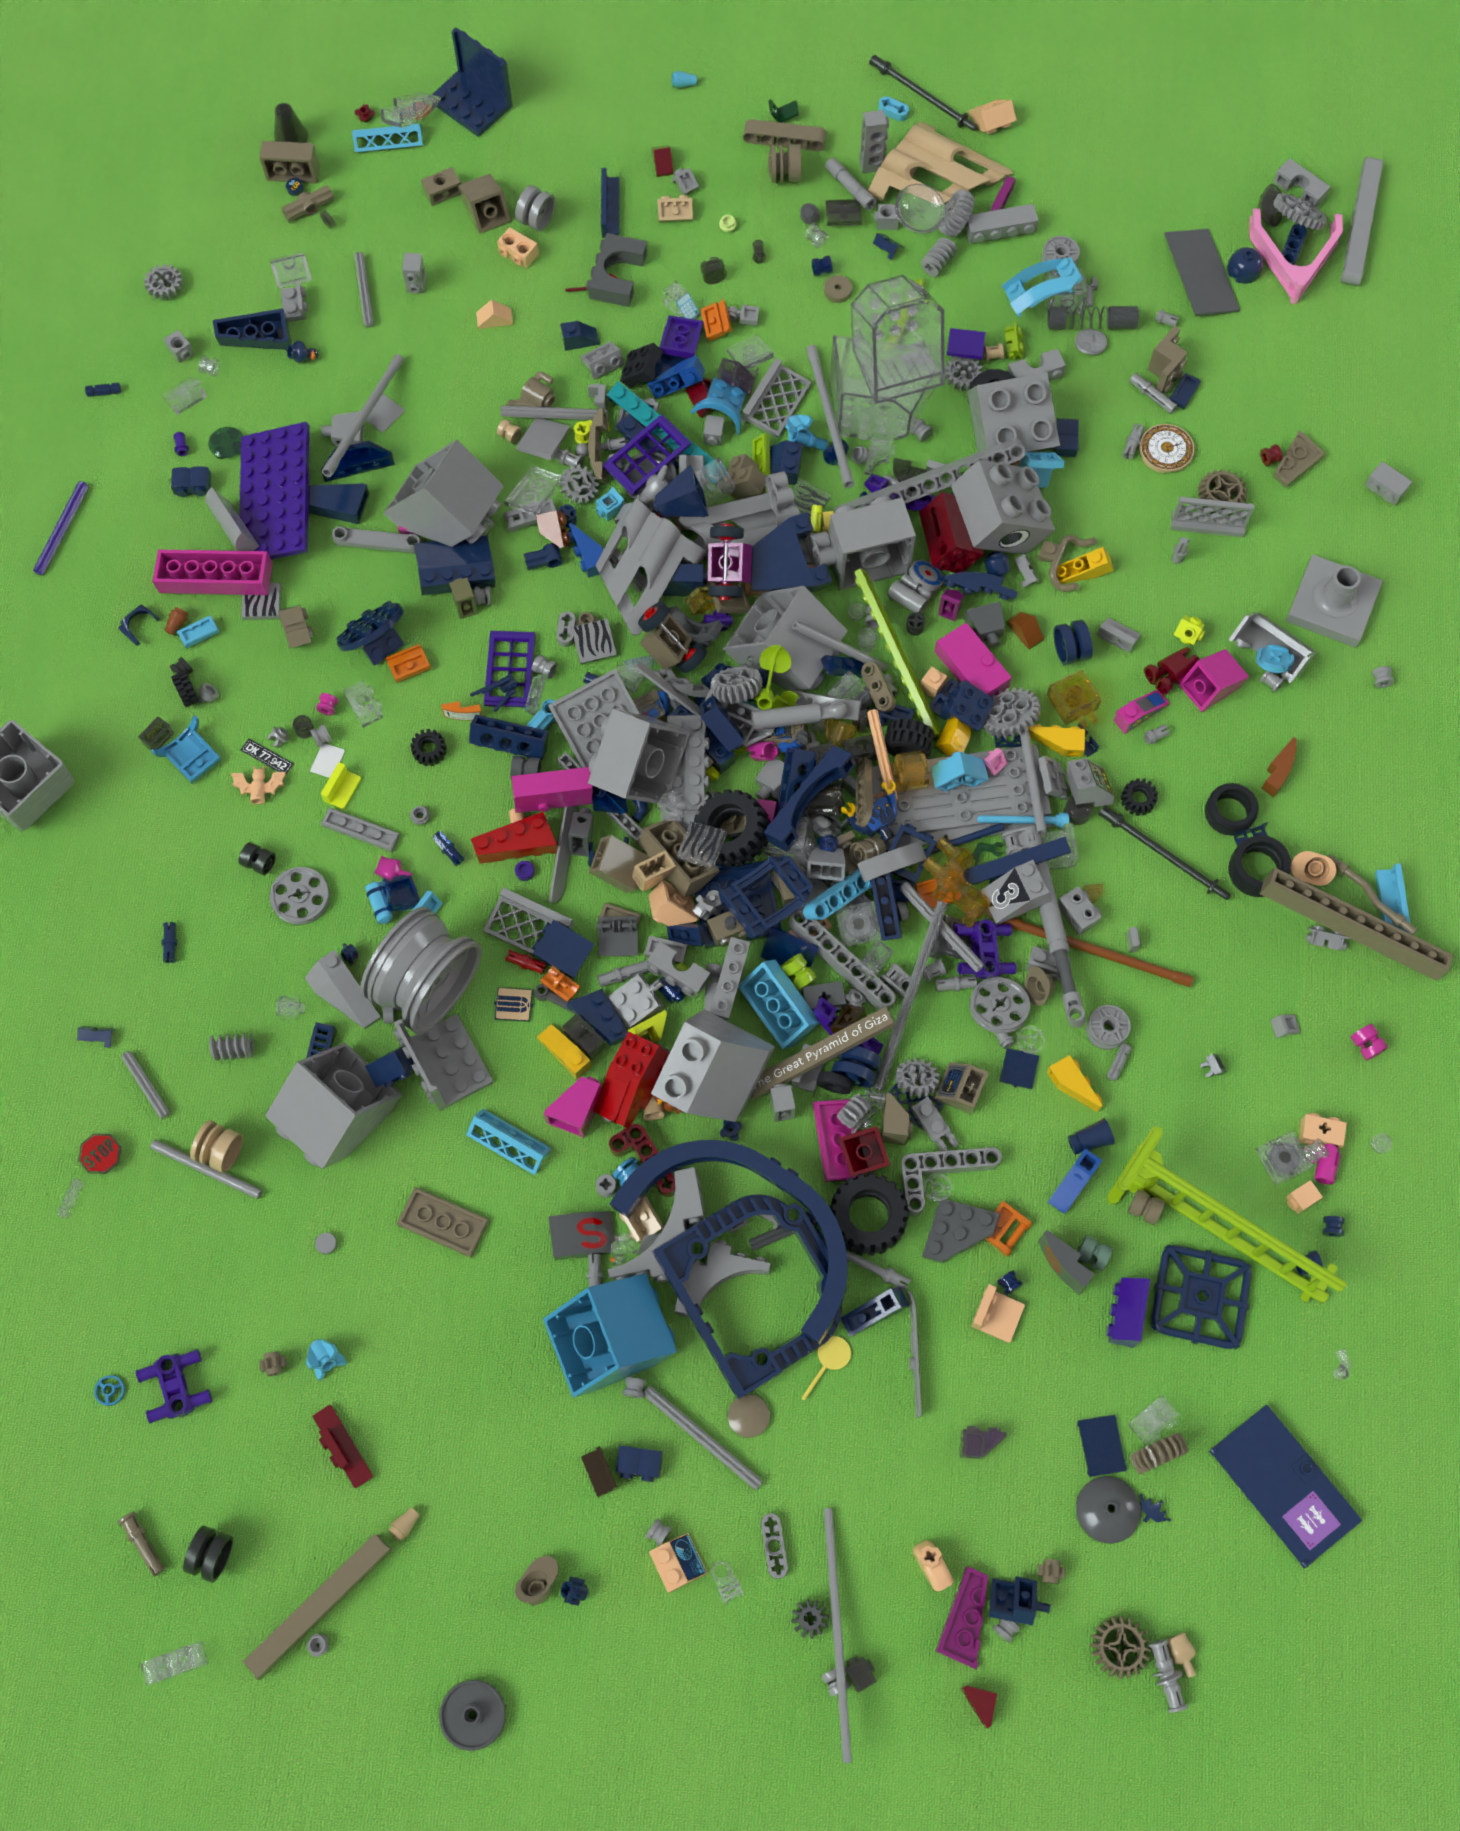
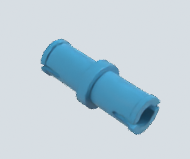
M795 430L791 436L793 442L803 443L807 448L813 447L821 451L827 448L828 442L826 439L815 437L812 433L806 434Z

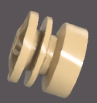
M209 1120L198 1131L191 1146L190 1158L196 1162L199 1161L203 1165L209 1163L212 1169L226 1173L231 1169L240 1153L243 1135L230 1128L224 1131L222 1125H217Z

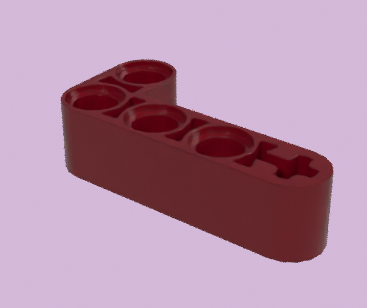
M632 1124L631 1127L623 1129L609 1140L610 1151L614 1156L621 1157L634 1150L642 1164L659 1153L645 1129L639 1124ZM638 1131L642 1135L638 1139H633L631 1134ZM616 1142L624 1144L623 1148L619 1150L615 1149L613 1145ZM649 1148L652 1150V1153L644 1156L641 1154V1151ZM672 1173L665 1176L667 1184H671V1189L664 1188V1181L662 1179L655 1184L664 1197H671L675 1194V1178Z

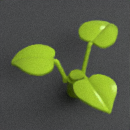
M769 646L763 650L759 658L760 667L770 670L767 687L763 688L759 695L755 696V701H757L758 707L762 710L770 709L771 707L774 709L796 706L795 702L800 697L792 691H784L781 696H774L770 690L773 671L784 673L791 667V656L783 646Z

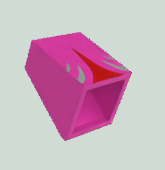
M581 1076L545 1109L543 1114L546 1123L584 1138L595 1114L593 1110L601 1091L599 1081L593 1077L588 1076L584 1078Z

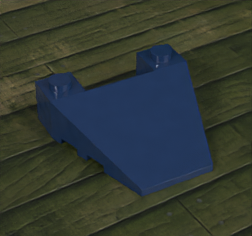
M807 512L789 517L752 546L750 585L753 591H774L805 586L812 593L825 589L830 585L832 579L827 565L823 564L809 569L799 543V539L807 537L813 531V526Z

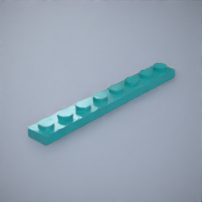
M619 381L607 393V396L628 414L630 413L645 428L658 416H661ZM660 426L651 432L660 440L668 435ZM671 437L664 442L673 451L679 447ZM687 438L691 445L681 455H703L704 476L717 486L726 476L728 470Z

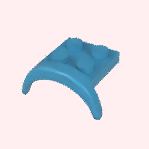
M714 377L706 399L698 402L692 408L691 413L693 414L697 410L704 408L722 411L733 420L736 426V434L739 435L741 430L740 411L746 392L726 383L724 380Z
M196 715L192 717L186 730L174 741L162 748L151 750L157 757H167L191 784L221 761L219 755L196 732L199 726V719Z

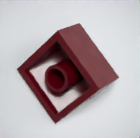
M878 1126L838 1138L851 1177L890 1166Z

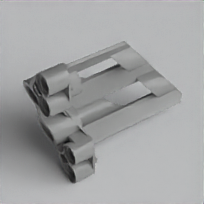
M782 471L765 476L767 493L707 507L709 516L679 517L678 522L686 530H693L698 533L704 540L703 544L709 547V543H723L720 539L710 537V528L713 527L711 524L731 520L741 528H744L745 531L742 539H734L731 543H745L753 546L789 517L799 515L800 512L794 504L793 491L788 487L787 475ZM826 531L816 534L811 532L807 537L799 539L807 564L813 563L816 567L823 564L827 566L836 564V554L834 549L830 548V539Z
M635 499L633 503H627L621 507L614 520L617 526L595 566L631 634L640 635L642 629L638 625L639 619L648 608L658 603L680 563L700 564L706 551L683 536L679 529L668 519H661L652 513L642 502ZM625 537L628 539V547L614 570L609 559L621 538ZM642 566L646 571L648 584L637 605L634 607L627 594V590Z

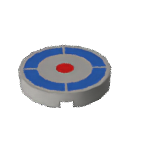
M916 560L909 568L910 577L916 584L920 583L923 589L937 591L943 585V574L938 568L932 567L930 562Z

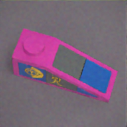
M1157 689L1132 700L1117 710L1113 721L1126 734L1168 706L1169 702Z

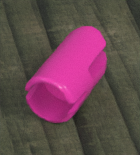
M771 741L757 742L747 747V751H752L750 756L755 758L754 761L774 760L778 755V747L772 746L775 743Z
M1325 1144L1319 1155L1314 1178L1323 1184L1331 1185L1335 1182L1341 1155L1334 1145Z

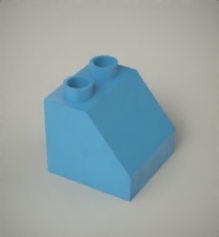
M646 1273L588 1287L543 1318L573 1398L592 1393L626 1377L652 1368L677 1352L674 1345V1333L666 1325L659 1307L658 1294L650 1285Z

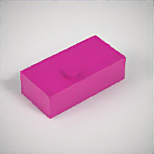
M964 623L936 641L934 652L959 683L966 680L991 697L993 694L997 696L999 691L1003 692L1006 688H1009L1012 677L967 623Z
M589 767L511 776L515 813L537 810L545 812L554 808L592 804V785L588 783L590 778Z

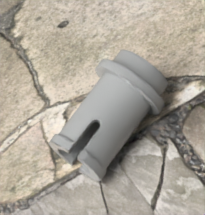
M1158 310L1155 320L1158 321L1157 323L1161 322L1174 327L1179 317L1166 313L1164 310Z
M1163 724L1152 731L1147 730L1144 734V740L1147 744H1155L1157 740L1169 735V729L1164 731L1167 726Z
M994 1033L1000 1042V1047L1003 1046L1006 1049L1014 1044L1013 1036H1010L1008 1033Z

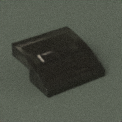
M855 199L825 200L827 226L862 225L861 206Z

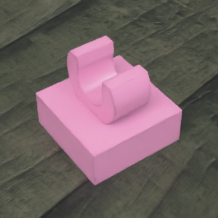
M999 748L989 751V755L986 758L982 757L989 774L994 776L1007 765L1004 753Z

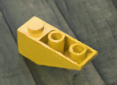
M1101 547L1060 564L1057 568V578L1061 584L1098 578L1114 571L1109 553L1104 547Z
M1034 724V727L1028 726L1030 738L1060 755L1071 757L1083 756L1085 729H1080L1077 726L1061 728L1058 725L1042 727L1039 724Z
M1068 1055L1049 1066L1047 1073L1057 1089L1094 1111H1100L1103 1101L1097 1092L1094 1093L1090 1087L1091 1082L1087 1076H1083L1081 1073L1080 1065L1076 1059H1072Z

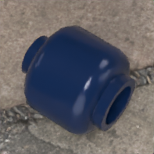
M1002 551L988 554V557L985 559L986 573L1005 578V574L1010 572L1008 556L1003 554Z

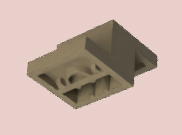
M1176 326L1154 348L1148 366V371L1159 377L1156 389L1161 393L1168 392L1173 386V382L1181 378L1184 372L1182 369L1187 363L1186 357L1188 352L1176 345L1180 339L1178 336L1181 330Z

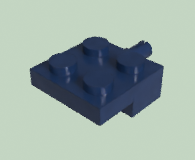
M1015 1576L1014 1582L992 1578L989 1617L1033 1626L1036 1611L1049 1614L1050 1604L1037 1601L1036 1580Z

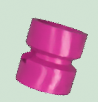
M1373 1023L1363 1027L1350 1037L1357 1047H1361L1360 1052L1366 1061L1389 1048L1384 1039L1378 1037L1379 1032Z

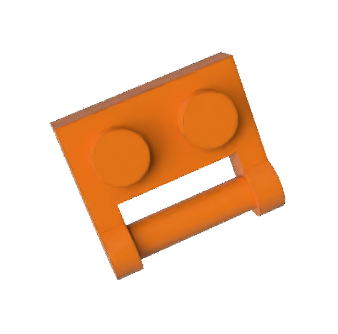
M1002 1201L995 1210L996 1213L1000 1214L995 1235L985 1240L1008 1257L1015 1243L1024 1231L1031 1227L1032 1223ZM1014 1220L1018 1221V1227L1006 1243L1003 1244L999 1241Z

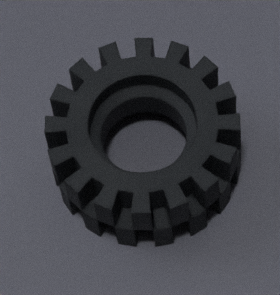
M186 671L171 676L185 708L200 702Z
M427 729L426 733H424V730H421L420 735L416 733V738H412V743L410 744L414 759L419 764L423 762L424 766H427L428 763H430V766H434L433 762L439 764V759L443 760V755H446V744L440 733L437 734L436 730L431 732L430 729ZM432 742L436 745L435 750L431 753H424L421 750L422 745Z
M1136 778L1135 782L1131 780L1130 783L1126 784L1122 792L1121 800L1123 801L1121 804L1122 806L1125 805L1126 811L1130 809V814L1132 815L1134 812H1136V816H1139L1140 813H1142V816L1146 815L1147 812H1151L1157 802L1158 791H1155V785L1151 787L1152 782L1145 783L1146 779H1143L1142 782L1140 778ZM1139 791L1144 793L1147 799L1145 802L1139 803L1133 799L1132 794Z

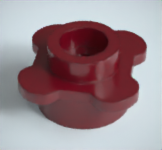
M363 104L354 111L361 122H369L372 116L375 115L374 110H371L367 104Z

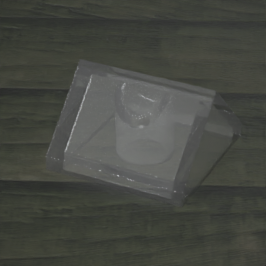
M303 250L270 259L278 289L294 285L299 280L300 283L312 280Z
M190 377L162 394V397L176 415L207 397L200 380L194 377Z

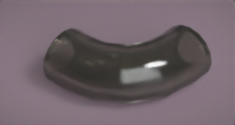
M1269 184L1266 187L1258 203V209L1261 210V219L1271 227L1277 226L1282 219V212L1277 211L1278 209L1273 205L1277 194H1282V192L1274 184Z

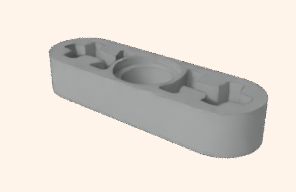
M769 1513L761 1521L769 1574L773 1578L781 1579L788 1571L781 1522L777 1515ZM768 1518H772L773 1521L777 1522V1525H774V1533L779 1532V1536L766 1538V1534H770L769 1527L764 1525V1523L768 1522ZM771 1540H778L780 1542L781 1548L776 1553L768 1549V1543ZM782 1554L783 1559L778 1558L779 1565L784 1566V1570H781V1574L777 1575L776 1571H772V1567L775 1566V1560L770 1561L769 1556L775 1557Z

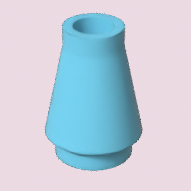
M678 70L672 72V86H676V88L696 86V75Z

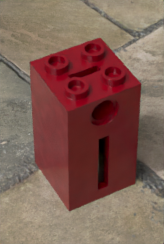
M942 491L919 512L932 567L952 573L964 572L984 555L982 549L973 547L955 495Z

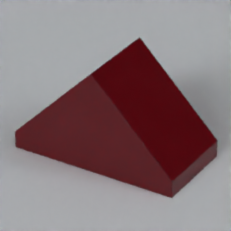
M670 146L652 147L656 176L674 175Z
M969 1686L961 1687L960 1689L984 1728H990L997 1693Z

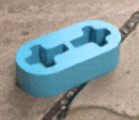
M882 97L879 100L878 109L884 110L886 116L898 121H904L908 118L909 107L906 104L890 97Z

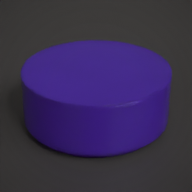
M529 861L519 862L515 866L516 877L521 881L532 879L535 874L533 864Z

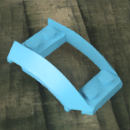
M1071 257L1053 259L1037 263L1022 270L1003 284L1002 288L1011 302V307L1020 317L1022 316L1021 312L1027 307L1032 308L1048 297L1067 291L1071 294L1073 286L1077 282L1079 284L1083 277ZM1051 270H1057L1061 276L1037 284L1027 291L1023 285L1030 279Z

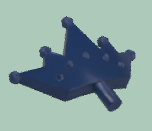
M1140 1494L1141 1510L1147 1514L1143 1519L1145 1523L1150 1518L1156 1523L1171 1521L1170 1518H1164L1166 1511L1160 1512L1162 1500L1151 1505L1152 1499L1149 1498V1500L1145 1501L1143 1495Z

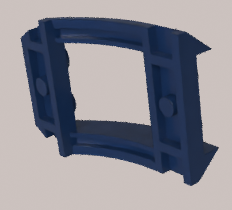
M770 856L756 869L735 881L726 889H721L718 893L721 905L725 904L747 932L745 936L755 938L803 906L808 900L813 885L790 856H781V858ZM775 870L796 898L764 920L744 895V892L758 884Z

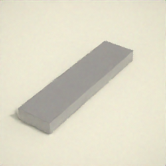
M330 807L321 823L325 828L389 852L393 851L400 837L397 832Z

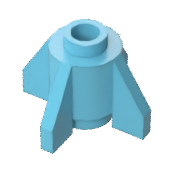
M793 415L788 418L785 427L788 430L789 441H793L791 436L795 430L806 434L812 433L809 430V426L813 422L811 416Z
M325 1339L315 1340L308 1349L306 1364L309 1369L315 1370L318 1380H322L326 1371L331 1370L335 1365L343 1366L347 1363L344 1356L338 1352L336 1346Z

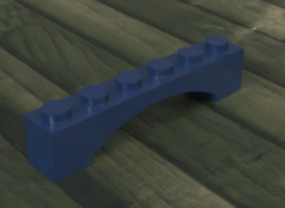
M835 745L825 753L823 759L813 768L811 774L802 782L799 789L790 797L787 804L766 827L764 834L769 843L786 852L799 838L796 833L797 825L810 801L830 783L840 778L845 779L856 766L851 753Z

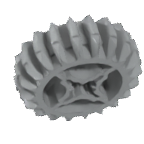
M959 189L948 200L938 225L939 231L942 234L953 238L964 228L973 211L975 198L970 192Z
M733 666V668H727L715 674L711 682V691L719 702H724V704L738 702L740 704L742 701L747 702L748 699H753L754 696L759 695L763 687L762 677L754 667Z

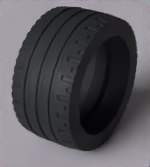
M1266 835L1251 836L1236 847L1230 858L1228 871L1232 883L1241 892L1253 897H1265L1260 894L1264 881L1256 880L1247 874L1242 865V857L1244 854L1254 851L1264 853L1274 861L1277 869L1287 874H1290L1291 858L1285 846L1280 841H1277V839Z

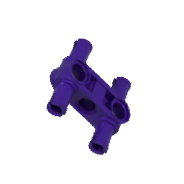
M988 919L973 921L970 924H954L953 931L958 936H970L972 952L984 964L980 971L975 972L968 963L960 962L957 966L959 975L974 974L980 979H987L989 977H997L1000 974L1014 975L1016 973V964L1014 962H999L996 936H1010L1012 933L1010 924L996 925Z
M198 1349L182 1355L177 1353L163 1355L153 1365L135 1371L139 1383L158 1377L165 1403L163 1406L146 1411V1417L150 1424L167 1417L169 1419L185 1417L193 1412L195 1407L213 1402L209 1389L194 1395H190L183 1370L186 1366L202 1362ZM168 1361H172V1368L169 1371H165V1364ZM183 1401L184 1406L182 1410L176 1412V1404Z

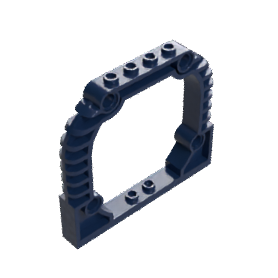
M756 1194L741 1197L651 1250L732 1392L738 1399L825 1344L836 1331L842 1313L841 1306L838 1316L820 1345L800 1332L771 1351L765 1348H755L749 1356L737 1355L731 1352L723 1355L712 1336L714 1331L708 1321L705 1323L701 1317L703 1312L698 1303L694 1304L682 1285L684 1281L689 1279L694 1260L701 1259L707 1255V1243L747 1218L756 1215L773 1216L781 1229L795 1233L818 1272L820 1278L817 1283V1291L820 1298L825 1288L828 1274V1250L822 1242L824 1240L822 1233L819 1229L815 1230L812 1222H814L812 1216L808 1211L805 1212L798 1204L786 1205L781 1200L768 1195ZM790 1209H794L797 1212V1218L794 1221L788 1217ZM695 1242L700 1243L702 1246V1251L697 1255L692 1252V1245ZM762 1352L765 1354L766 1360L760 1365L757 1363L756 1357Z

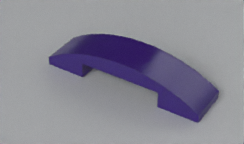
M872 474L865 481L864 485L873 493L888 487L889 479ZM893 493L890 495L889 498L895 499L897 498L898 494ZM929 494L905 503L906 509L922 510L937 496Z
M821 997L813 1012L822 1027L832 1035L834 1033H831V1024L837 1018L835 1015L837 1008ZM874 1037L857 1045L871 1050L878 1055L883 1048V1044Z

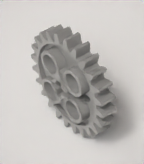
M1279 193L1274 200L1273 205L1278 209L1277 211L1282 212V215L1287 216L1288 219L1297 224H1303L1307 228L1310 227L1318 230L1322 229L1327 222V217L1323 214V211L1318 210V207H1314L1313 204L1305 199L1296 198L1288 193L1287 195Z
M1016 687L1012 691L1006 688L1004 693L999 691V695L993 694L994 704L982 727L983 729L985 728L986 733L990 732L991 736L996 734L997 738L1004 735L1006 739L1010 734L1014 738L1015 733L1022 735V730L1029 731L1028 726L1034 727L1033 721L1039 720L1038 716L1041 715V706L1038 697L1035 696L1034 692L1030 693L1029 689L1024 691L1023 687L1018 691Z

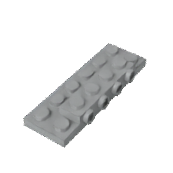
M701 715L667 716V723L690 731L667 800V818L674 816L686 831H691L692 822H695V815L699 814V807L701 805L704 806L706 804L705 800L709 798V795H706V787H709V776H706V768H709V757H706V749H709L710 741L709 737H706V724L701 719Z

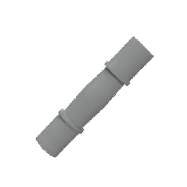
M831 158L827 161L825 168L835 177V180L839 181L866 210H871L877 201L867 191V188L861 186L848 172V169L836 158Z

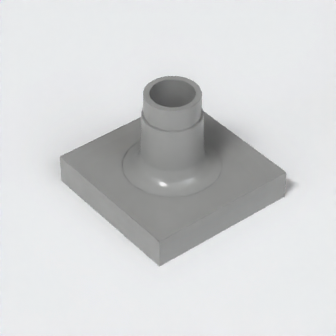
M1312 554L1285 621L1356 648L1361 640L1383 580L1361 573L1354 567L1343 566Z

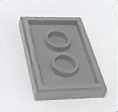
M535 418L518 443L517 451L551 460L570 432V426L543 418Z

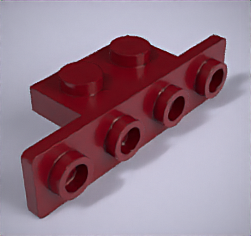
M328 1405L314 1414L313 1419L320 1429L321 1438L319 1441L325 1450H330L332 1454L330 1460L335 1468L340 1467V1469L345 1471L354 1488H358L372 1479L373 1474L333 1407Z

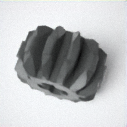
M806 1599V1608L799 1602L797 1605L801 1612L797 1610L792 1611L799 1618L791 1619V1623L799 1622L800 1625L795 1627V1632L803 1628L801 1636L805 1637L808 1630L809 1636L812 1639L814 1638V1629L818 1635L822 1634L818 1627L819 1625L827 1628L828 1625L821 1622V1619H828L829 1617L826 1614L820 1615L825 1610V1607L822 1606L817 1610V1600L814 1601L813 1607H810V1600ZM808 1612H811V1615L816 1617V1622L813 1621V1625H809L806 1621L804 1622V1616L806 1617Z

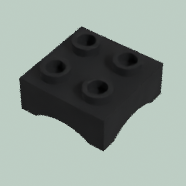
M654 343L631 350L627 355L620 381L629 389L634 388L639 382L653 381L655 378V365L658 358L662 356L663 350Z

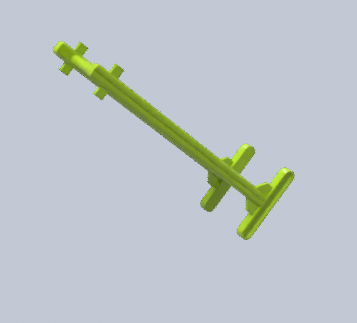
M1158 1126L1153 1127L1144 1141L1139 1144L1107 1195V1202L1111 1205L1117 1204L1127 1190L1134 1194L1138 1189H1141L1154 1197L1164 1200L1165 1204L1303 1291L1299 1299L1306 1303L1310 1297L1320 1303H1324L1329 1297V1294L1325 1291L1327 1286L1341 1292L1347 1285L1344 1280L1334 1275L1338 1269L1334 1264L1330 1263L1327 1269L1323 1268L1165 1168L1161 1154L1154 1150L1163 1135V1130ZM1161 1179L1179 1190V1192L1175 1196L1156 1184V1182ZM1188 1196L1207 1209L1202 1213L1184 1202L1183 1199ZM1215 1213L1234 1226L1228 1230L1210 1217ZM1243 1231L1261 1242V1244L1255 1247L1237 1234ZM1270 1248L1289 1260V1262L1283 1265L1264 1252ZM1298 1266L1312 1275L1310 1281L1292 1269Z

